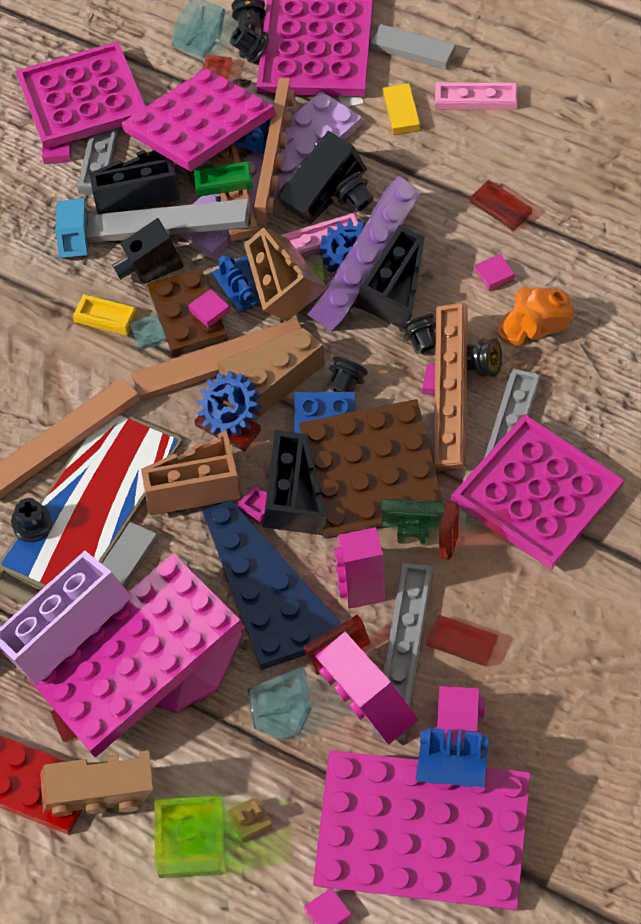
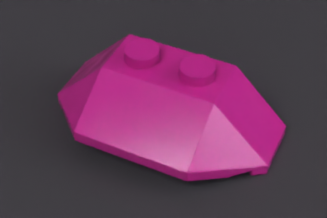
M240 631L155 706L179 713L185 707L197 703L218 691L241 642L242 632Z

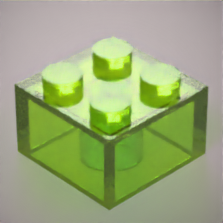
M222 795L155 799V866L159 878L227 874L226 812Z

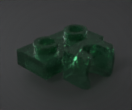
M401 498L382 499V526L398 527L397 542L399 544H404L409 537H415L420 540L421 545H428L430 529L444 530L445 503H437L433 500L418 502L406 501Z

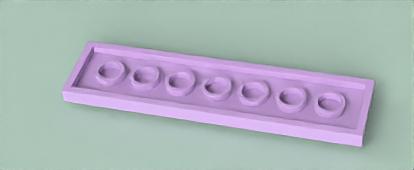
M319 92L292 116L290 128L286 127L285 130L288 133L287 148L281 151L284 155L283 169L278 170L277 173L280 177L279 191L273 194L276 201L279 200L278 195L282 186L291 180L297 172L300 162L309 156L320 137H323L329 130L345 140L362 125V117L324 92ZM252 151L241 163L250 161L253 189H248L255 215L254 205L264 154ZM220 194L201 196L193 204L221 202ZM228 229L178 234L212 259L231 243Z

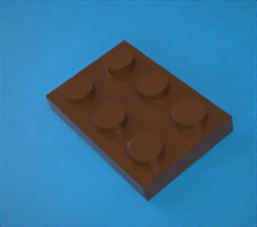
M202 268L147 284L148 292L172 357L228 340L221 319L207 328L189 311L188 305L210 290Z

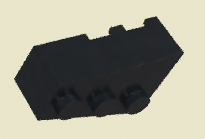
M328 130L323 137L316 141L309 156L300 162L297 172L291 180L282 186L278 198L287 210L312 224L333 203L331 197L336 187L356 172L363 174L367 168L352 144Z

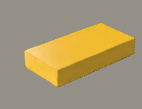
M410 84L384 87L383 97L393 135L419 131L420 122Z
M83 294L73 314V320L75 323L127 336L138 312L137 307Z

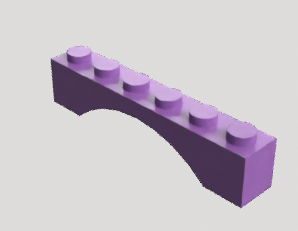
M399 175L384 191L361 234L326 285L328 289L319 295L307 315L330 331L343 320L358 296L360 286L395 230L403 223L421 193L419 189Z

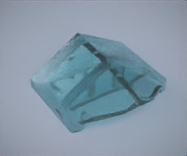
M190 0V3L179 14L174 25L172 46L205 58L221 39L225 9L204 0Z
M297 668L248 689L255 730L281 739L293 738L301 733L312 710L305 668Z

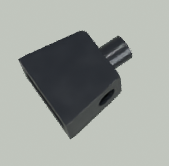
M156 218L125 239L121 246L127 257L112 265L120 280L136 272L143 284L184 267L171 238L159 218Z

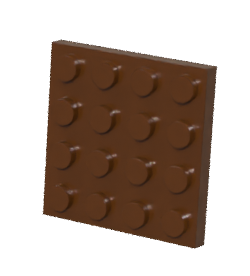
M418 399L299 423L300 434L306 435L314 465L313 471L321 491L322 505L327 514L326 526L323 529L324 539L364 529L380 528L445 514Z

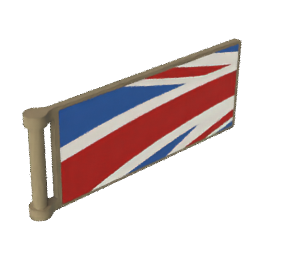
M121 413L81 441L40 501L41 505L49 510L52 520V528L48 536L34 543L24 542L15 537L0 559V593L25 604L35 596V594L2 580L4 573L42 590L84 551L102 564L146 499L141 469L175 454L182 444V438Z

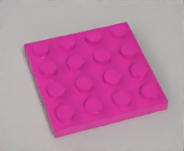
M118 41L16 71L19 84L44 149L122 127V122L146 107Z
M206 68L196 73L195 76L183 84L177 85L172 91L161 98L154 100L152 104L141 111L134 113L130 118L122 122L124 132L188 171H192L275 116L276 113L274 105Z
M524 414L451 495V502L552 570L623 487L624 479Z

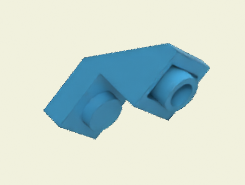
M85 198L57 201L55 230L59 258L89 255L85 229L88 223Z

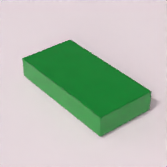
M250 161L194 170L197 197L253 189Z

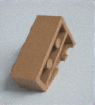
M149 750L139 751V758L119 761L117 754L107 756L108 761L87 763V759L44 765L40 773L43 812H52L53 816L71 815L74 810H86L87 814H100L105 812L106 808H119L120 812L138 810L139 806H143L153 790Z

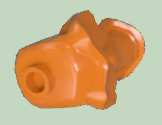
M522 286L515 294V308L508 312L498 323L497 334L505 343L521 345L527 335L531 340H539L545 337L546 334L560 332L567 328L574 319L573 303L569 295L563 290L543 287L531 289L527 286Z

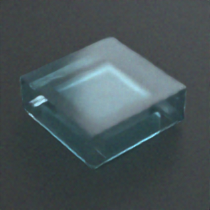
M158 314L130 322L138 350L167 342Z

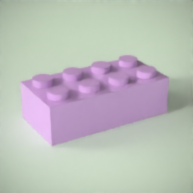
M84 551L0 627V649L14 665L37 685L41 680L49 677L53 669L65 658L73 655L77 647L89 636L98 632L101 625L113 614L119 612L132 596L109 569Z

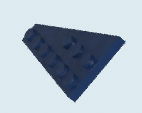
M232 501L202 510L261 670L323 650L344 632L351 637L348 630Z

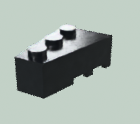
M145 150L137 152V157L125 163L119 160L89 173L97 214L124 212L180 200L173 161L155 150L148 153Z
M401 225L397 227L360 286L356 307L399 328L404 323L410 321L424 236Z
M275 430L262 527L323 536L327 514L322 505L319 484L316 482L313 471L314 465L305 434Z

